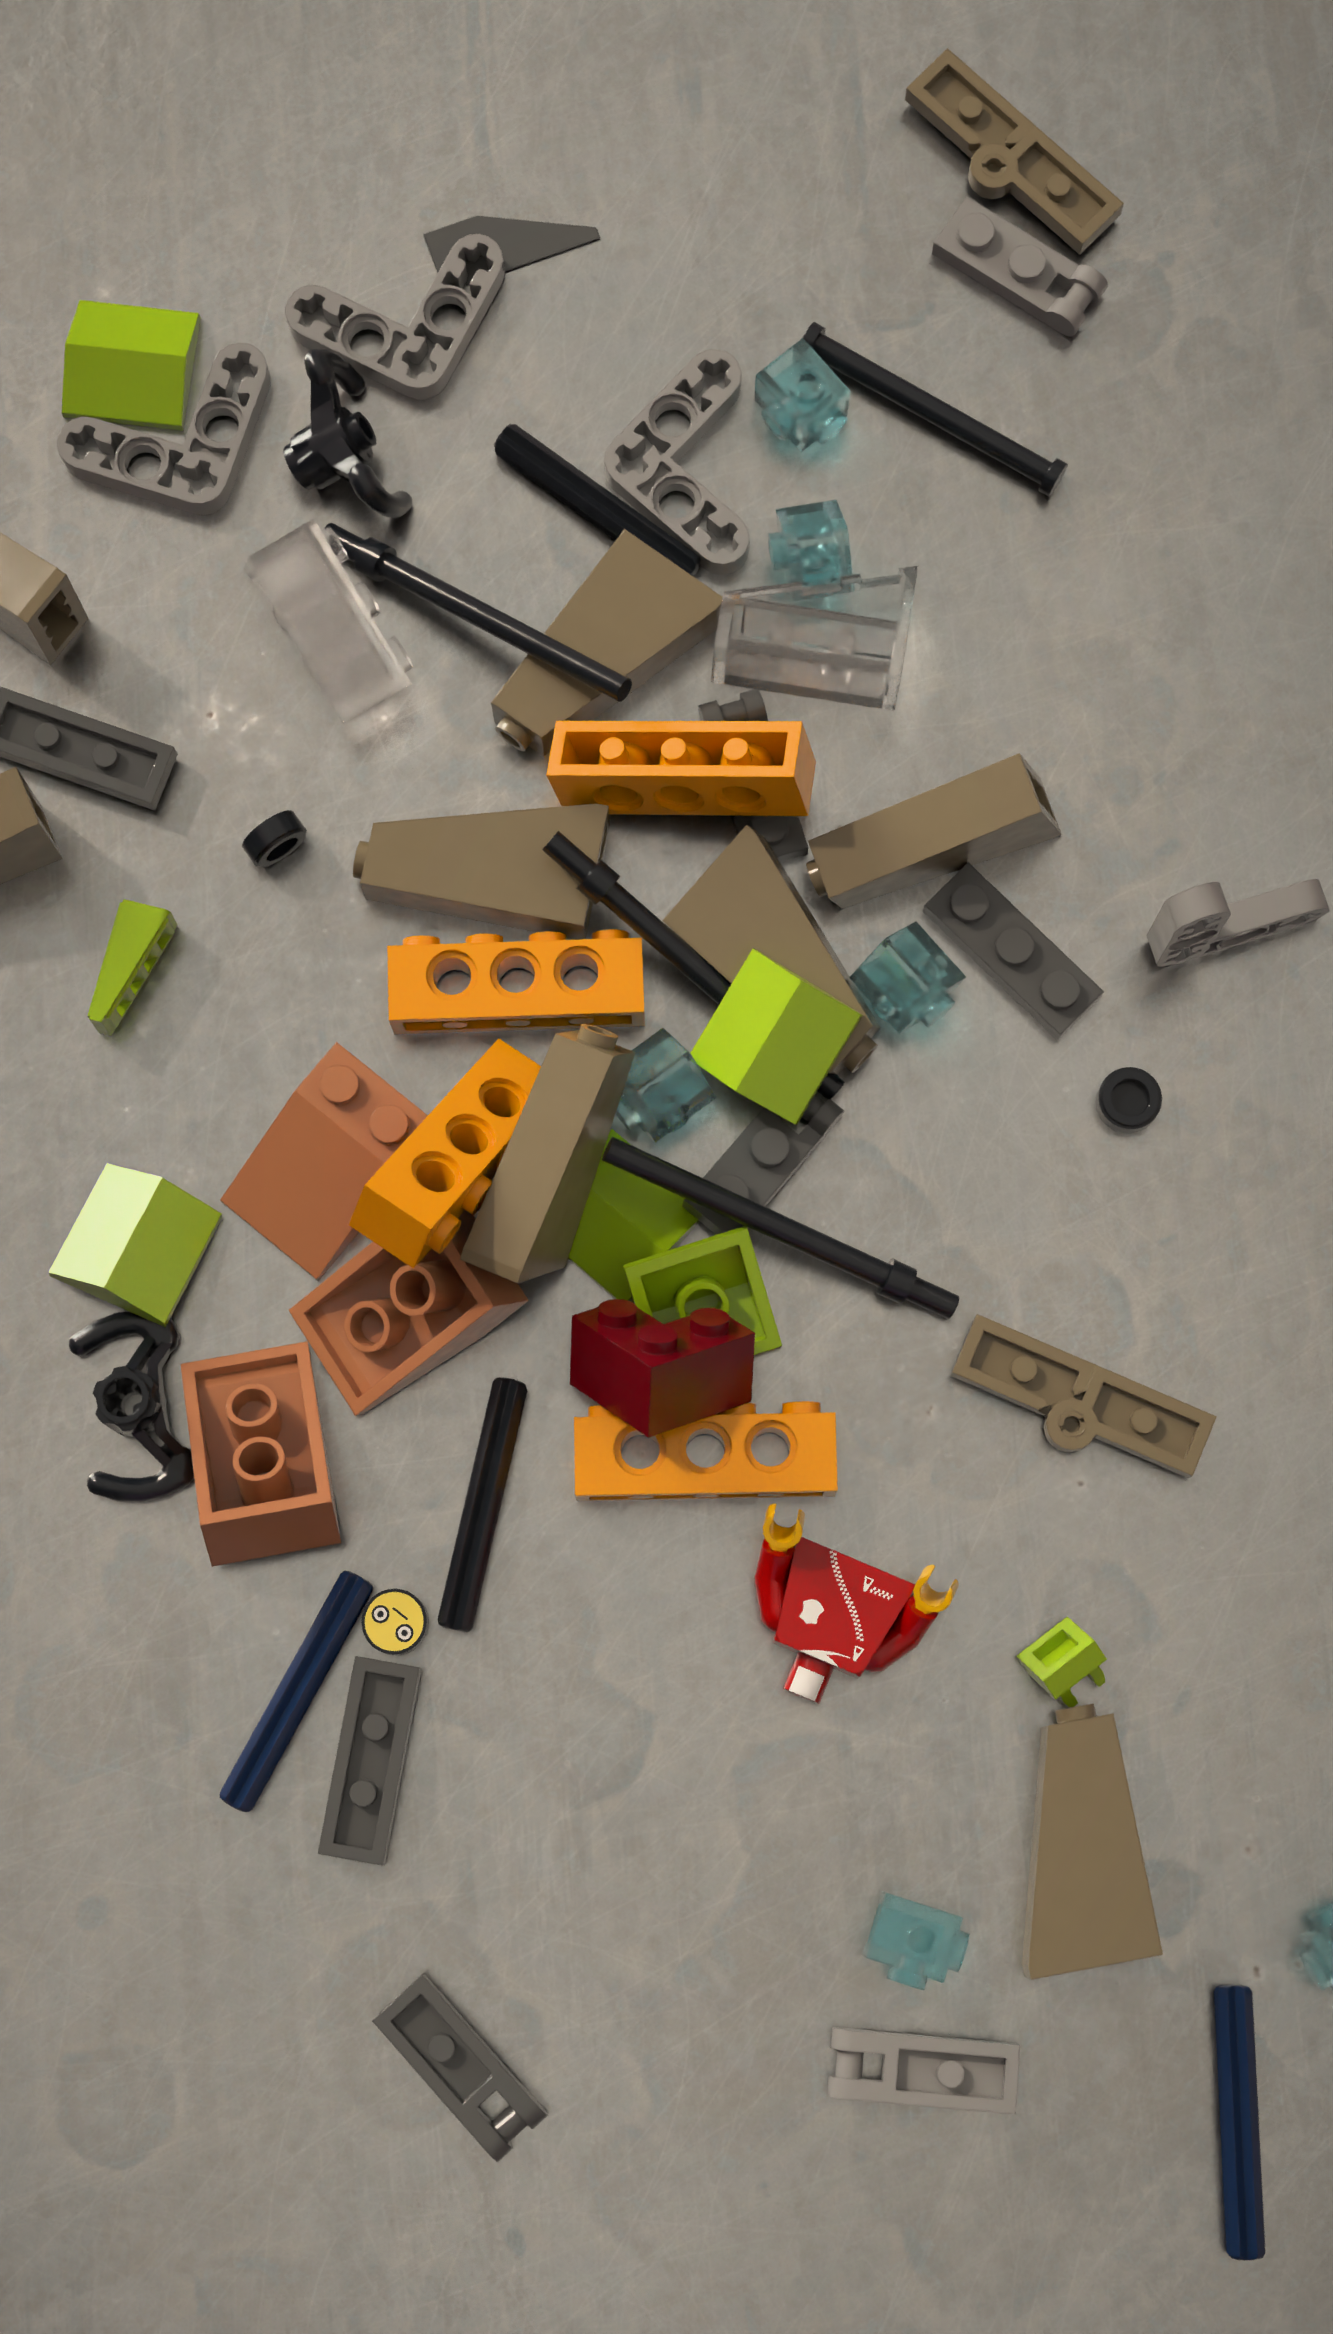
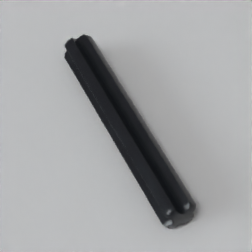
M509 424L499 434L494 443L497 456L616 541L625 529L693 577L697 574L701 566L699 555L518 425Z
M497 1377L492 1383L438 1615L439 1625L446 1629L470 1632L473 1628L527 1394L526 1385L515 1379Z

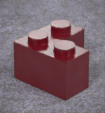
M625 1299L606 1300L597 1308L572 1315L570 1385L649 1438L751 1402L755 1332L729 1317L725 1311L715 1307L700 1308L693 1311L690 1316L662 1324L637 1308L630 1301Z

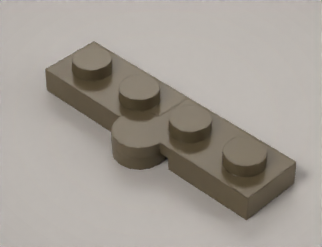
M948 48L906 88L905 101L971 158L968 180L970 187L976 194L983 198L997 199L1011 193L1079 255L1121 215L1124 203Z
M979 1314L974 1318L950 1375L1045 1416L1043 1426L1045 1437L1059 1451L1068 1453L1080 1451L1089 1445L1093 1438H1096L1187 1478L1193 1476L1217 1418L1215 1415Z

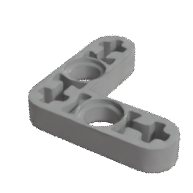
M471 234L459 239L451 248L408 327L325 287L306 285L295 290L287 300L285 316L293 338L301 345L311 350L324 348L335 352L351 364L358 373L410 398L417 400L431 399L440 394L447 385L502 285L505 276L502 251L497 242L489 236ZM480 255L485 256L489 271L479 269L475 272L469 283L470 296L462 289L468 278L465 260L475 263ZM444 304L460 306L466 313L464 322L454 330L439 329L432 322L433 313L438 307ZM318 306H321L325 319L340 328L338 340L333 342L335 340L333 328L324 322L314 320L310 327H306L302 316L303 310L313 313ZM364 329H372L382 334L384 342L380 350L368 356L355 353L351 349L350 343L357 332ZM427 337L435 344L430 354L433 374L422 372L417 379H413L408 363L411 362L419 365L423 361L429 350Z
M242 342L229 344L218 352L211 366L183 445L100 419L82 416L70 420L62 427L58 434L56 445L64 466L70 474L79 479L200 515L217 512L224 507L231 495L269 391L271 377L265 356L257 347ZM243 364H250L254 378L244 377L241 380L237 391L239 404L231 399L234 383L229 370L237 372L241 370ZM225 415L234 418L239 423L238 431L230 440L215 442L205 435L206 426L214 417ZM89 437L94 438L100 451L115 456L114 469L110 470L112 467L107 455L88 451L84 459H79L74 445H85ZM147 452L158 456L161 460L160 468L151 478L144 480L136 479L127 472L129 462L137 454ZM174 462H178L177 467L180 475L188 479L200 480L204 472L209 473L215 487H204L200 495L194 494L189 481L173 476ZM172 481V487L168 488L170 482Z
M709 349L693 357L615 437L606 449L604 469L607 483L641 515L699 555L701 559L700 565L703 569L712 574L726 575L740 569L748 558L750 544L748 528L739 516L677 464L735 404L740 396L742 372L738 361L733 355L724 350ZM706 372L713 377L720 372L725 373L724 389L713 385L701 396V409L704 410V412H701L694 398L703 389V373ZM672 409L679 410L687 415L691 424L683 434L667 436L656 427V420L660 414ZM642 434H645L653 446L642 459L643 473L639 474L634 470H630L625 475L621 474L620 458L624 456L630 461L635 460L645 450V437L642 436ZM672 491H683L693 499L694 508L685 517H669L660 509L659 503L662 497ZM706 512L710 514L707 516V529L720 539L728 534L734 536V551L732 553L723 548L718 550L716 554L711 552V537L699 526ZM696 529L694 535H689L690 532Z
M1318 879L1294 883L1229 904L1226 902L1219 882L1205 883L1183 890L1168 898L1149 929L1147 938L1157 966H1169L1309 923L1328 913L1329 906Z

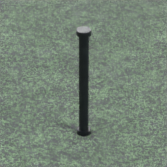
M813 322L809 326L798 346V356L807 361L812 357L820 360L1039 483V491L1050 497L1067 469V463L1058 458L1054 462L1045 459L824 335L826 328L818 323Z

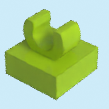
M1069 1617L1064 1618L1016 1656L1027 1673L1055 1700L1059 1698L1071 1708L1078 1704L1076 1697L1071 1693V1688L1087 1676L1098 1687L1105 1683L1104 1673L1099 1666L1107 1658L1095 1640Z

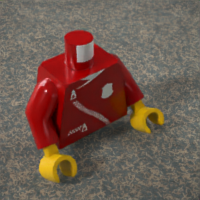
M771 1504L766 1511L763 1535L765 1539L762 1543L754 1577L761 1622L775 1633L774 1644L797 1653L783 1689L820 1704L834 1669L849 1676L859 1678L864 1671L871 1673L884 1671L915 1649L934 1622L938 1612L945 1610L950 1605L957 1592L959 1583L955 1579L948 1591L937 1592L927 1582L935 1565H927L920 1574L916 1584H913L802 1537L805 1513L801 1509L798 1511L797 1521L793 1526L781 1527L773 1519L776 1504Z

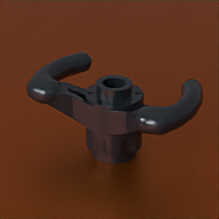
M324 348L308 351L305 355L304 364L307 375L311 380V424L297 432L294 437L290 438V443L284 447V457L291 473L299 484L307 490L314 487L323 489L342 478L351 483L356 495L375 512L385 517L399 518L403 516L412 506L410 494L405 491H397L394 494L388 493L381 485L374 471L367 465L373 459L372 447L377 442L370 423L362 413L355 412L352 414L347 408L341 407L336 383L348 395L358 396L365 389L364 379L351 364L337 353Z
M118 1312L97 1319L75 1333L69 1339V1348L73 1354L83 1356L102 1343L120 1336L137 1334L143 1337L144 1340L126 1366L114 1368L112 1374L102 1381H97L93 1390V1395L97 1402L95 1414L104 1425L118 1434L135 1437L162 1466L157 1474L142 1478L119 1477L97 1471L88 1477L87 1487L89 1492L115 1501L144 1502L166 1497L189 1485L194 1479L191 1449L183 1446L171 1434L166 1410L167 1400L164 1395L162 1368L170 1353L177 1348L180 1337L177 1327L171 1318L166 1327H163L132 1312ZM145 1364L147 1367V1374L142 1372V1369L145 1366ZM139 1394L142 1396V1401L134 1405L133 1414L128 1416L124 1410L125 1402L130 1396ZM155 1430L156 1435L165 1444L160 1447L148 1433Z

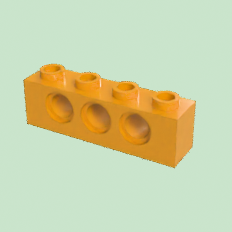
M556 721L546 776L561 806L597 803L608 805L609 814L808 816L816 760L802 721Z
M617 929L596 931L592 933V939L566 940V934L553 931L533 933L528 936L529 941L503 942L501 935L489 933L470 935L465 938L466 943L440 944V939L434 936L406 937L402 940L403 945L387 946L388 1010L391 1028L394 1034L575 1029L580 1028L581 1024H589L600 1028L645 1026L642 937L629 938V932ZM576 966L589 967L598 976L596 982L590 988L580 991L567 987L562 981L568 970ZM513 968L526 969L534 976L531 986L517 993L509 992L502 988L500 980L508 970ZM451 970H461L471 977V981L464 991L449 995L437 988L438 980L444 973Z
M498 1038L364 1185L349 1226L413 1269L431 1249L439 1254L443 1252L461 1225L462 1221L458 1217L465 1210L474 1215L481 1208L488 1189L492 1184V1178L497 1171L541 1066Z
M787 1402L782 1404V1413L756 1414V1404L746 1403L720 1412L717 1415H712L652 1436L650 1438L659 1447V1456L651 1466L643 1469L629 1466L621 1456L622 1448L626 1441L634 1436L643 1435L601 1405L588 1407V1417H574L575 1497L577 1501L835 1497L838 1491L835 1412L821 1413L820 1402ZM764 1433L777 1434L787 1443L789 1455L783 1463L777 1466L762 1465L752 1454L751 1445L753 1441ZM701 1434H709L716 1437L723 1445V1458L712 1467L703 1468L693 1464L686 1453L687 1445L691 1439Z

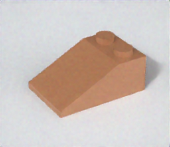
M336 1042L293 1092L220 1201L319 1281L359 1233L349 1226V1222L364 1185L428 1115Z
M466 1210L458 1217L462 1221L461 1225L443 1252L439 1254L431 1249L414 1269L376 1243L371 1242L289 1309L290 1314L355 1416L369 1411L470 1346L529 1301L518 1283L460 1260L464 1245L476 1220Z
M308 1341L182 1363L181 1373L200 1527L212 1567L341 1543Z

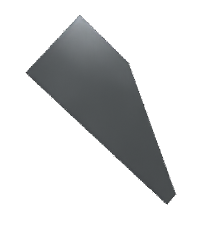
M474 216L423 234L437 272H439L454 244L459 239L471 234L489 236L497 242L502 251L505 271L600 239L597 227L486 216ZM480 255L475 263L465 260L468 273L465 285L470 283L477 270L489 271L485 256Z

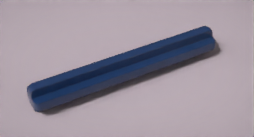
M345 1570L340 1573L220 1791V1798L226 1804L241 1812H249L254 1808L373 1591L372 1584L366 1579L351 1571Z
M1221 1985L1215 1988L1214 2004L1226 2251L1232 2259L1257 2260L1263 2258L1266 2252L1253 1993L1250 1987L1245 1985Z

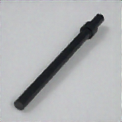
M334 523L327 524L320 536L321 545L353 561L355 569L378 582L387 579L618 702H622L628 696L632 686V680L400 559L397 557V552L393 547L374 537L364 540Z
M558 831L542 850L580 883L576 889L595 905L601 901L717 1004H720L731 983L689 944L617 882L620 875L602 860L596 864ZM828 1072L817 1091L827 1100L832 1099L842 1088L845 1081L837 1074H830Z
M615 1137L611 1138L604 1151L602 1161L877 1286V1294L902 1304L905 1300H908L947 1319L952 1317L958 1306V1295L917 1277V1269L892 1258L888 1263Z

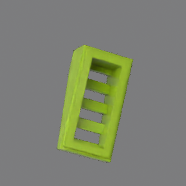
M126 899L120 902L88 1012L89 1020L100 1034L112 1036L174 935L177 923L170 911Z

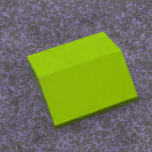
M79 300L65 342L61 412L63 417L71 419L82 416L92 417L109 423L184 431L201 320L200 314Z
M753 948L689 1054L688 1059L735 1092L796 1125L863 1014Z
M611 1129L568 1259L614 1299L630 1301L632 1295L623 1265L677 1248L700 1221L682 1207L685 1198L602 1161L604 1151L612 1137L628 1143Z
M107 1163L51 1266L49 1276L166 1327L222 1219V1213L163 1177Z
M746 1226L623 1265L634 1304L637 1308L662 1324L690 1316L693 1311L700 1308L715 1307L725 1311L729 1317L755 1332L754 1355L782 1346Z

